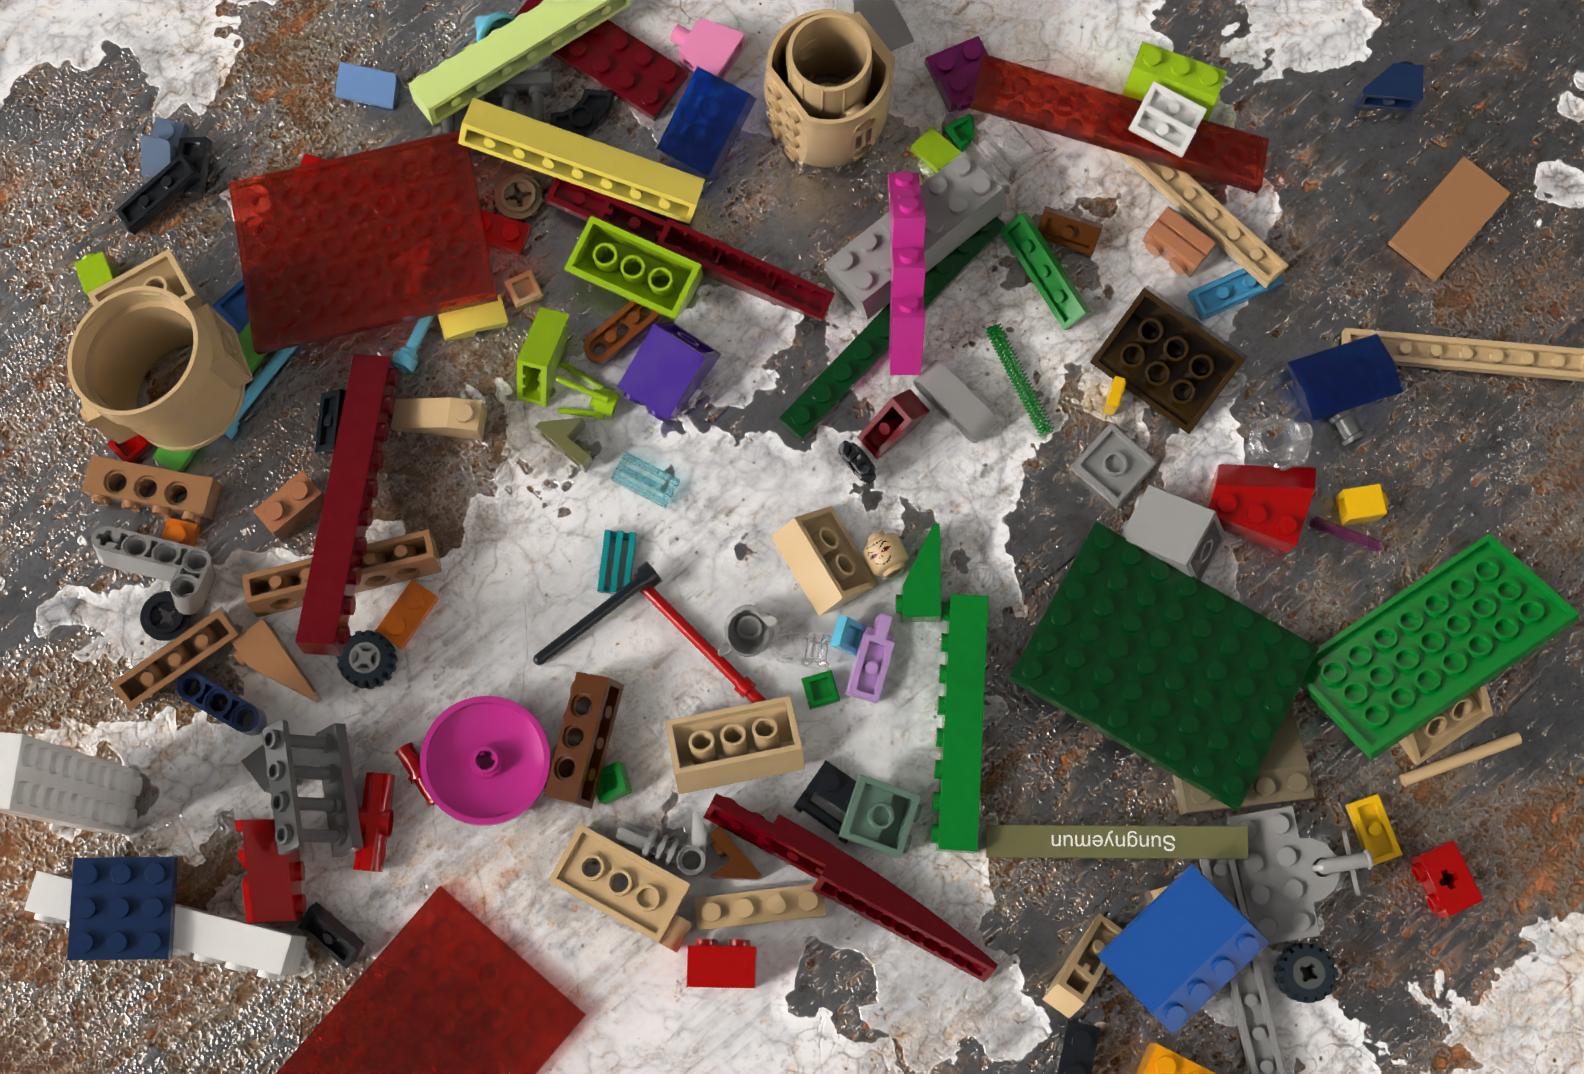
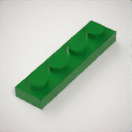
M1027 212L1020 213L1001 230V233L1063 330L1071 329L1091 313V310Z

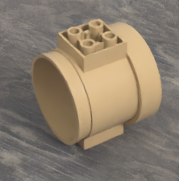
M136 286L122 289L98 302L89 310L77 326L67 355L69 379L75 394L81 400L83 408L80 409V413L87 425H93L104 437L108 436L118 444L141 435L153 445L174 452H185L202 448L223 435L233 424L240 412L245 395V384L253 381L237 332L232 325L208 303L193 310L177 295L153 286ZM193 344L189 364L178 383L159 400L137 409L140 385L153 364L168 352Z

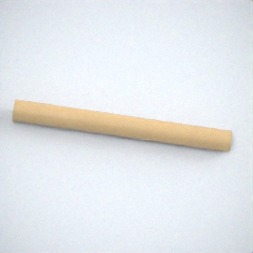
M1518 732L1406 772L1399 775L1401 784L1406 787L1522 744V738Z

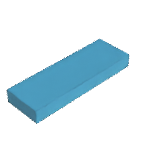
M1242 268L1190 291L1187 296L1200 321H1203L1280 287L1284 282L1281 276H1279L1267 288H1264Z

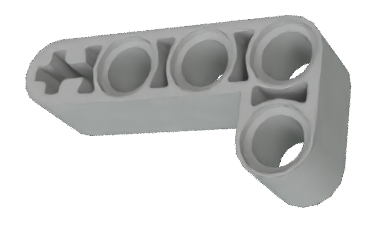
M112 526L100 527L92 534V545L101 564L171 582L169 588L175 607L182 614L191 615L203 607L216 578L211 556L206 550Z

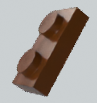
M1045 206L1038 230L1045 241L1092 256L1103 224Z

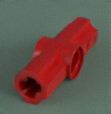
M366 772L362 806L358 808L363 848L355 852L354 870L383 872L387 838L391 836L394 823V811L391 807L395 775Z

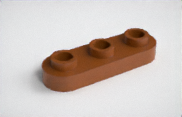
M630 301L586 338L584 352L587 359L597 365L608 363L656 323L661 314L652 310L649 315H643L641 311L647 307ZM621 327H627L629 329V331L624 335L618 333V330ZM599 346L606 348L602 354L595 353V349Z

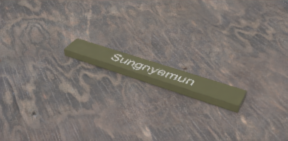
M986 825V858L1248 860V827Z

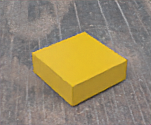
M1115 376L1112 380L1102 413L1112 416L1116 413L1126 384L1124 378Z

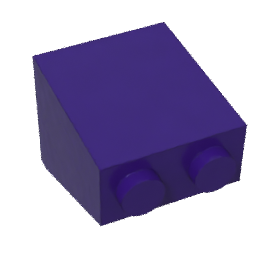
M672 321L654 323L617 387L624 391V397L636 404L641 402L650 408L648 412L655 418L662 421L677 418L715 365L721 353Z

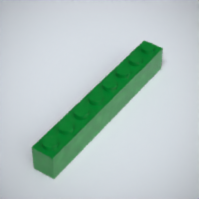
M950 594L948 602H943L942 621H947V633H941L940 652H946L945 665L940 664L938 678V682L944 684V695L938 696L937 715H942V728H936L935 746L941 747L940 760L935 759L934 779H939V792L933 791L932 811H938L937 824L931 825V843H936V851L974 854L978 848L989 596Z

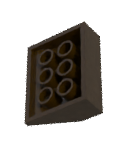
M1148 285L1139 293L1090 363L1112 379L1115 376L1124 378L1126 381L1125 388L1190 434L1248 356Z

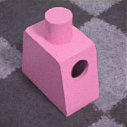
M703 18L696 22L691 31L677 24L670 36L671 41L681 46L678 51L680 64L715 92L745 48L744 33Z

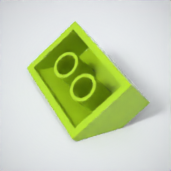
M1142 41L1117 108L1136 115L1154 81L1207 109L1194 136L1201 138L1227 71Z

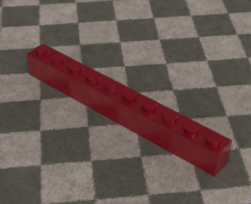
M353 355L295 643L304 654L342 656L344 645L347 646L350 640L348 623L350 615H354L356 609L354 592L356 585H359L361 582L362 570L360 561L361 556H365L367 551V538L365 535L367 527L371 526L373 520L372 498H376L378 494V481L376 478L378 470L382 469L384 463L382 447L383 442H387L389 437L387 421L389 414H392L394 411V397L392 395L394 387L398 386L400 379L399 369L395 368L390 356Z

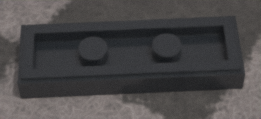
M182 152L116 209L115 212L127 230L136 235L202 178V175L190 158Z

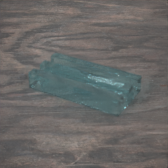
M626 451L611 476L612 481L664 508L667 507L670 497L672 498L675 488L680 483V479ZM627 462H630L670 483L667 488L625 465ZM621 472L663 493V497L620 476Z

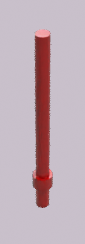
M649 587L646 590L644 588L640 590L735 686L734 690L742 698L746 697L751 703L766 700L755 689L756 684L748 676L743 677L724 657L719 656L718 651L655 588Z

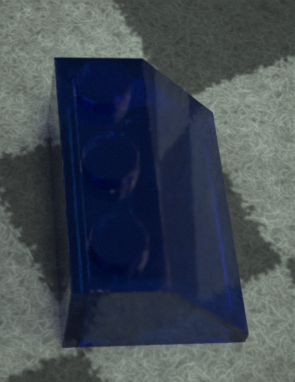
M1378 334L1287 362L1305 421L1321 419L1403 392L1395 362Z

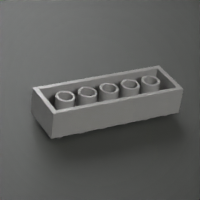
M964 151L920 186L926 214L924 236L925 273L1007 208L1003 187ZM887 212L824 263L830 282L867 319H870L890 302V212Z

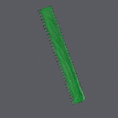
M1000 323L988 327L986 334L990 337L989 340H992V346L995 347L994 350H997V356L1000 357L999 360H1002L1001 363H1003L1004 369L1007 370L1006 373H1009V379L1012 380L1011 383H1014V389L1019 393L1018 396H1020L1021 402L1025 403L1023 406L1028 410L1027 413H1030L1028 416L1033 420L1032 423H1035L1034 426L1038 430L1037 433H1040V437L1053 433L1052 429L1055 427H1051L1053 423L1049 424L1051 420L1047 421L1049 416L1045 417L1048 413L1044 414L1046 409L1042 411L1044 406L1040 407L1043 403L1039 404L1041 400L1037 401L1039 396L1035 397L1037 393L1033 394L1036 390H1031L1034 386L1030 387L1032 383L1028 384L1030 380L1027 381L1026 379L1029 376L1025 377L1027 373L1023 374L1025 371L1021 370L1023 366L1019 367L1022 363L1018 364L1020 360L1016 361L1018 356L1014 357L1017 353L1013 354L1015 350L1011 351L1013 346L1009 347L1011 343L1008 344L1010 340L1006 341L1008 336L1004 338L1006 333L1002 334L1005 331H1001L1003 326L999 328Z

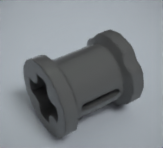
M1354 407L1340 412L1329 420L1331 424L1336 425L1340 432L1344 447L1350 446L1369 435L1368 431L1363 430L1355 416L1357 411Z

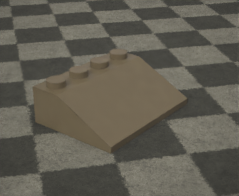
M1291 706L1239 809L1300 802L1315 798L1309 763ZM1173 775L1179 816L1233 810Z

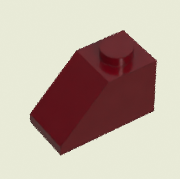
M908 389L892 397L857 438L876 459H879L912 432L930 410L911 389Z

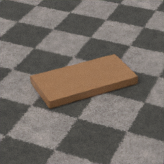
M1463 156L1388 242V245L1435 282L1511 193Z

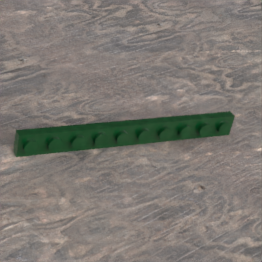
M997 216L925 273L923 295L925 311L1001 233V230L1006 225ZM890 303L779 417V421L801 441L889 350Z

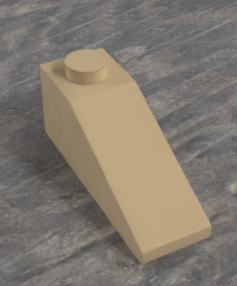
M452 397L395 399L391 430L483 441L487 410L483 402L479 400Z
M1098 913L1055 976L1042 999L1070 1019L1086 1003L1106 968V965L1098 958L1097 954L1122 929Z

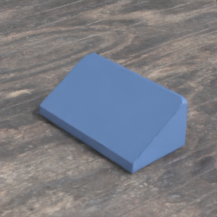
M340 62L335 96L339 99L394 110L401 82L396 73Z

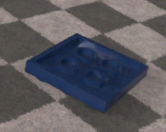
M178 857L74 858L67 960L172 959Z

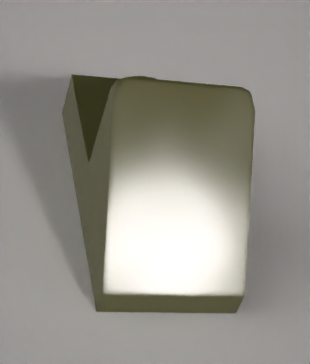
M583 418L542 421L535 426L541 437L585 473L593 465L592 458L589 455L591 453L589 447L579 439L573 442L586 427Z

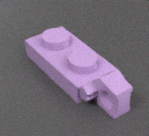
M882 613L877 614L873 627H866L864 634H862L846 695L875 704L878 703L895 644L893 642L894 635L888 633L892 620L891 616Z

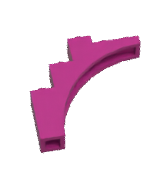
M901 171L898 173H888L891 246L890 375H921L925 330L923 295L926 270L924 257L926 214L924 199L921 196L919 173Z

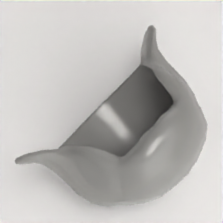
M749 604L737 607L726 619L724 626L725 640L718 649V655L724 657L734 652L739 656L753 657L765 651L773 641V626L778 622L777 617L771 616L770 613L763 611L755 605Z

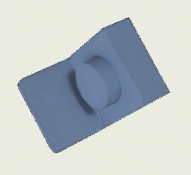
M156 117L151 136H141V165L144 177L153 178L177 157L179 139L186 137L188 131L186 123Z

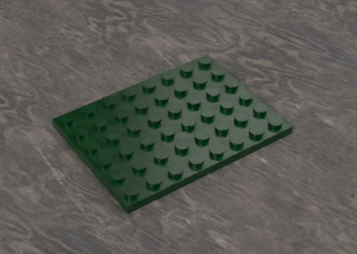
M1095 522L1008 679L1237 811L1241 807L1319 647L1194 576L1186 575L1126 541L1125 537Z

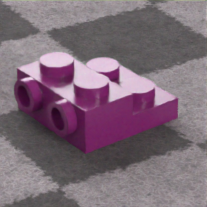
M979 36L925 58L924 63L949 113L955 110H967L975 102L984 98L985 100H991L1003 91L1005 79L993 55L989 57Z

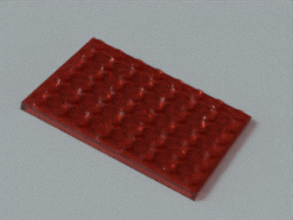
M460 130L229 182L253 348L258 355L498 301L470 147L458 144Z
M439 886L276 1074H537L587 1014L443 886Z

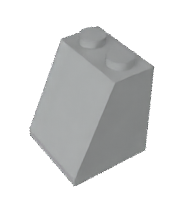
M1148 485L1144 494L1142 493L1138 496L1134 506L1135 510L1130 519L1125 520L1122 524L1120 535L1125 537L1126 541L1186 575L1194 576L1202 581L1226 539L1216 511Z

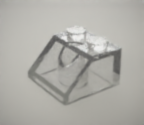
M1019 104L998 109L976 126L973 142L1010 184L1014 183L1057 149Z

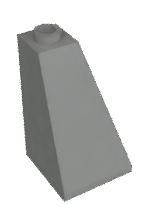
M837 0L836 10L847 11L852 14L859 11L890 51L914 42L895 0Z

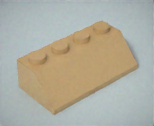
M791 696L665 721L679 794L805 769L803 750Z

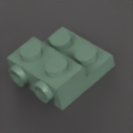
M860 774L858 775L838 837L861 844L866 848L891 857L901 858L903 853H907L911 845L912 835H909L912 823H916L921 814L922 805L919 804L921 796Z

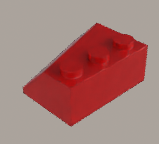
M1219 464L1204 507L1216 511L1224 531L1288 553L1297 546L1315 490L1316 468Z
M274 819L234 820L236 832H243L244 843L238 849L239 862H242V866L244 869H247L248 876L243 877L242 881L246 923L267 925L301 921L302 914L306 913L307 902L305 894H301V881L305 880V865L303 861H300V850L298 849L288 855L278 854Z

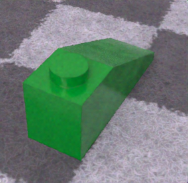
M933 524L902 586L901 594H896L895 612L901 613V622L940 621V524Z

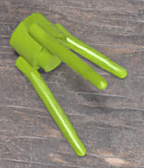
M560 362L562 368L596 389L592 390L574 381L557 376V382L591 396L589 406L594 407V410L558 408V413L588 416L604 420L605 415L612 417L620 394L614 392L615 389L601 384L566 362Z

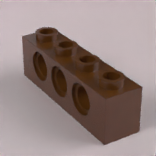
M576 672L575 680L570 687L567 710L562 717L559 740L553 751L554 758L545 785L544 797L592 809L624 684L609 677Z

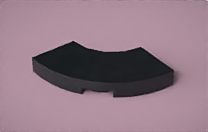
M584 89L581 99L574 107L564 112L551 113L550 125L587 137L597 130L608 117L614 103L615 93L612 91Z

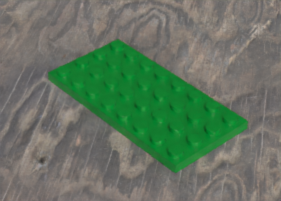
M1489 533L1320 645L1301 687L1369 759L1373 760L1579 621L1580 613Z

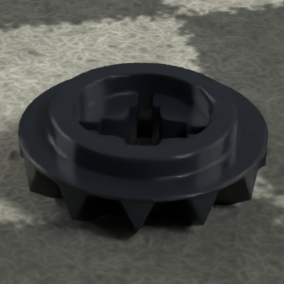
M844 440L838 448L842 460L860 481L870 484L876 479L874 464L857 444Z
M163 591L152 595L142 607L140 614L142 628L147 635L155 640L172 641L191 625V615L178 612L170 591ZM159 608L168 612L174 610V613L171 615L174 625L167 622L160 624L163 616Z

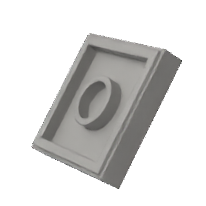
M1111 422L1071 465L1070 469L1117 509L1156 466L1158 461Z

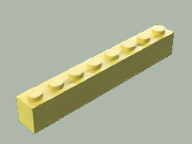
M476 98L471 100L462 121L458 144L688 224L691 223L705 181V179Z

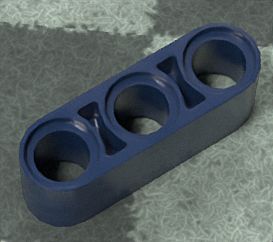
M187 672L178 679L176 690L182 699L235 730L249 736H255L260 734L266 727L267 717L261 709L208 678L195 672ZM200 681L201 689L199 693L191 696L189 693L190 686L194 682ZM222 697H227V707L223 711L217 712V701ZM253 712L255 721L251 726L245 728L243 726V718L247 713Z

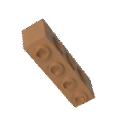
M91 455L82 492L91 497V502L99 505L110 506L111 502L122 504V508L130 511L140 512L141 508L152 509V514L170 518L171 513L183 515V520L201 523L202 519L213 521L222 485L210 477ZM126 479L125 488L116 492L118 482ZM157 485L156 493L151 497H146L147 489ZM182 491H187L186 499L181 503H176L177 495Z
M221 606L116 678L110 685L126 707L131 710L238 636L240 630Z

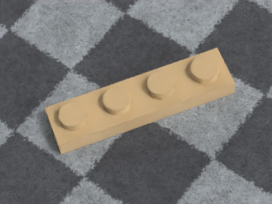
M814 884L696 897L694 898L697 931L826 916L824 895L812 890Z

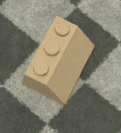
M170 249L163 251L87 293L91 303L95 306L105 297L122 289L136 286H153L172 292L193 310L204 305L195 287Z
M832 506L794 517L771 536L777 545L778 551L783 555L795 579L801 585L810 604L819 616L841 608L879 585V582Z
M1484 684L1399 741L1414 764L1418 766L1493 715L1486 685Z

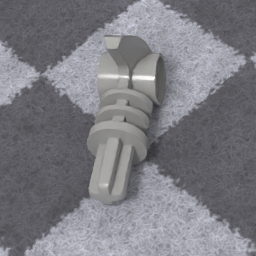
M692 812V836L687 842L680 841L679 839L671 842L669 841L670 835L667 834L662 838L659 836V829L655 827L652 828L651 832H648L630 823L622 822L618 828L617 840L642 850V858L647 859L652 854L655 856L656 862H659L660 859L666 860L665 866L669 867L673 863L678 866L682 873L692 877L700 875L706 868L707 835L699 812ZM689 852L698 853L701 857V863L695 870H688L683 866V858Z

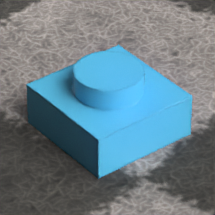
M838 615L830 646L848 655L856 656L862 634H864L867 626L848 616Z

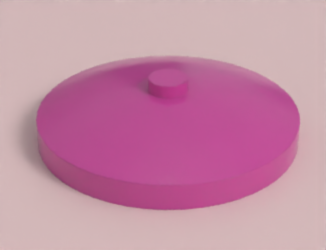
M479 696L465 699L445 710L429 728L420 754L422 780L435 804L452 818L476 826L499 825L511 821L526 812L543 792L551 766L548 740L536 718L519 704L494 696Z

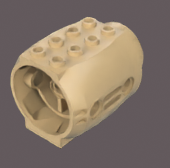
M821 9L802 14L780 30L770 47L764 82L766 114L768 116L767 128L775 139L780 138L785 145L784 150L792 162L797 161L802 168L807 165L838 167L858 160L874 146L886 123L891 100L895 56L859 11L852 14L836 9ZM817 77H834L843 80L837 85L831 82H823L819 85L813 83Z

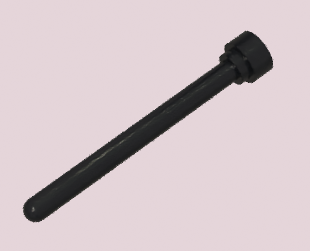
M646 561L637 568L638 572L634 575L635 579L535 654L533 662L538 666L543 665L642 588L646 590L651 587L653 589L662 582V579L649 562Z

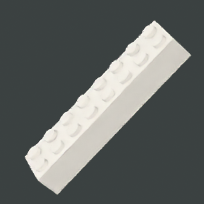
M36 871L24 910L35 913V920L53 924L54 922L66 924L65 927L69 928L72 877ZM175 904L173 955L190 956L191 953H194L193 960L208 964H222V961H226L225 968L240 972H253L254 969H257V976L271 980H285L286 975L297 974L307 936L260 924H249L244 920Z

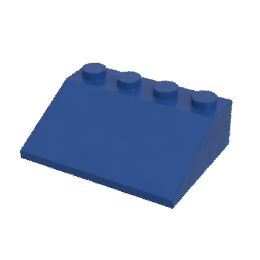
M1191 864L1097 956L1133 995L1174 1034L1270 942L1227 897Z

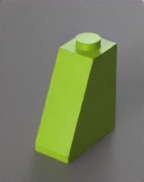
M544 307L539 308L517 358V400L543 407L547 406L569 336L570 314Z

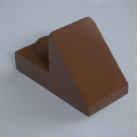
M720 826L709 834L714 840L709 844L721 859L726 855L730 859L711 876L713 879L758 881L762 877L761 873Z

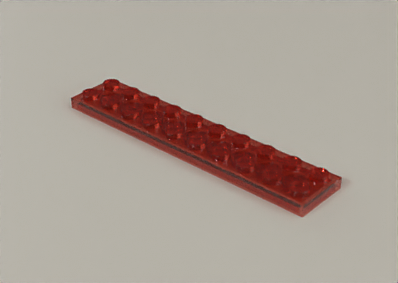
M987 54L983 55L970 109L1256 194L1262 188L1269 139L1202 119L1181 158L1128 130L1143 101Z

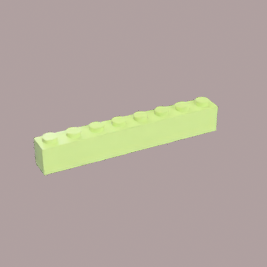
M543 0L535 8L518 15L512 22L502 28L493 30L490 35L477 43L468 45L459 54L445 59L439 66L417 76L414 81L408 84L413 101L434 126L470 104L472 98H480L632 5L631 0Z

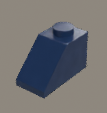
M1409 61L1393 63L1363 88L1355 101V107L1414 111L1423 99L1424 65H1414Z

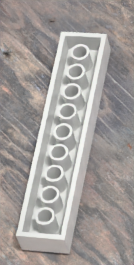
M0 732V813L91 832L130 835L131 828H134L137 822V810L134 809L136 796L140 795L143 785L140 771L24 734Z

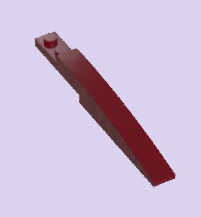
M555 178L545 198L547 204L587 222L590 216H593L702 265L703 276L819 321H823L835 293L672 219L662 220L616 198L559 178Z
M715 794L703 818L816 878L817 880L812 890L982 982H985L996 970L998 964L962 934L903 890L852 856L778 814L774 823H771L761 814L751 812L738 805L733 799Z

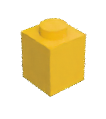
M1380 484L1343 489L1335 496L1342 526L1378 521L1387 514L1389 507L1387 495L1385 492H1382Z

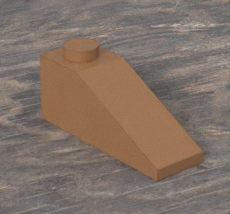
M263 618L230 640L236 648L232 653L242 667L247 665L316 703L322 700L272 625Z

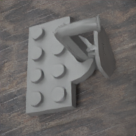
M1293 806L1228 817L1230 826L1248 827L1249 859L1237 860L1249 920L1270 942L1268 944L1321 936L1314 902L1327 898L1335 890L1340 879V872L1350 871L1355 895H1361L1356 869H1372L1373 857L1368 849H1365L1362 853L1352 854L1347 830H1341L1346 855L1336 857L1335 853L1325 843L1314 838H1300ZM1319 858H1326V859H1321V860H1319V861L1317 862V864L1314 865V863H1315V861H1316L1317 859H1319ZM1318 871V872L1321 873V874H1330V875L1327 876V877H1320V876H1318L1315 872Z

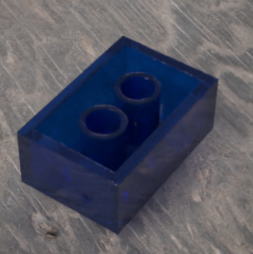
M697 66L656 149L716 179L757 98Z

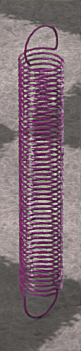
M1315 516L1316 518H1314L1313 523L1312 521L1310 523V526L1311 524L1312 527L1315 525L1318 530L1330 533L1331 535L1334 533V536L1336 533L1339 538L1352 543L1355 541V544L1358 542V545L1361 544L1362 547L1373 551L1376 549V552L1381 550L1379 546L1377 548V542L1379 545L1380 543L1382 546L1385 545L1382 544L1384 543L1354 530L1351 531L1349 528L1331 523L1330 521L1328 522V520ZM1370 538H1371L1372 541H1373V540L1375 541L1374 545H1373L1372 542H1371V544H1370V542H1369Z

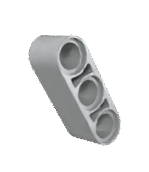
M935 360L913 381L917 390L972 443H977L998 423L994 413L938 360Z

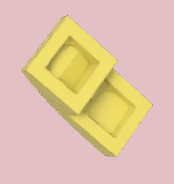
M501 295L463 302L437 312L445 341L474 337L478 331L503 328L508 324Z

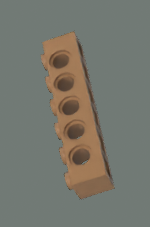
M427 529L367 544L366 554L361 556L360 561L362 570L361 582L359 585H356L354 594L442 572L437 544L430 530ZM312 558L242 575L246 604L257 618L303 606Z

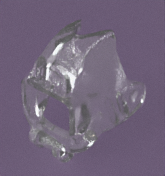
M1278 413L1271 414L1269 418L1263 420L1261 418L1255 420L1256 427L1250 432L1249 442L1252 448L1257 450L1258 454L1268 464L1285 471L1291 467L1306 463L1310 452L1311 439L1314 435L1309 423L1279 418ZM1279 427L1286 428L1290 443L1267 450L1261 434Z

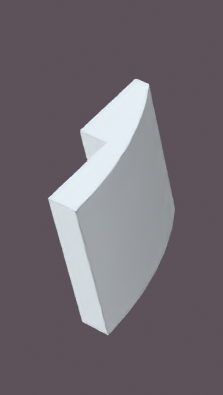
M1153 81L1128 130L1182 158L1207 109Z

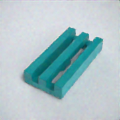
M605 529L597 589L599 593L615 594L622 589L617 587L623 540H629L623 587L631 582L636 532H613ZM611 539H616L611 586L609 587L606 586Z

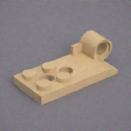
M579 824L548 881L678 953L693 923L676 914L691 884L586 826ZM597 859L601 864L600 872L594 877H588L585 873V865L588 861ZM620 874L626 875L628 878L627 888L622 892H615L612 887L613 879Z

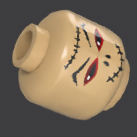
M879 531L868 537V544L863 549L862 554L875 576L884 577L886 580L906 570L905 564L909 560V554L897 534H885L884 531Z

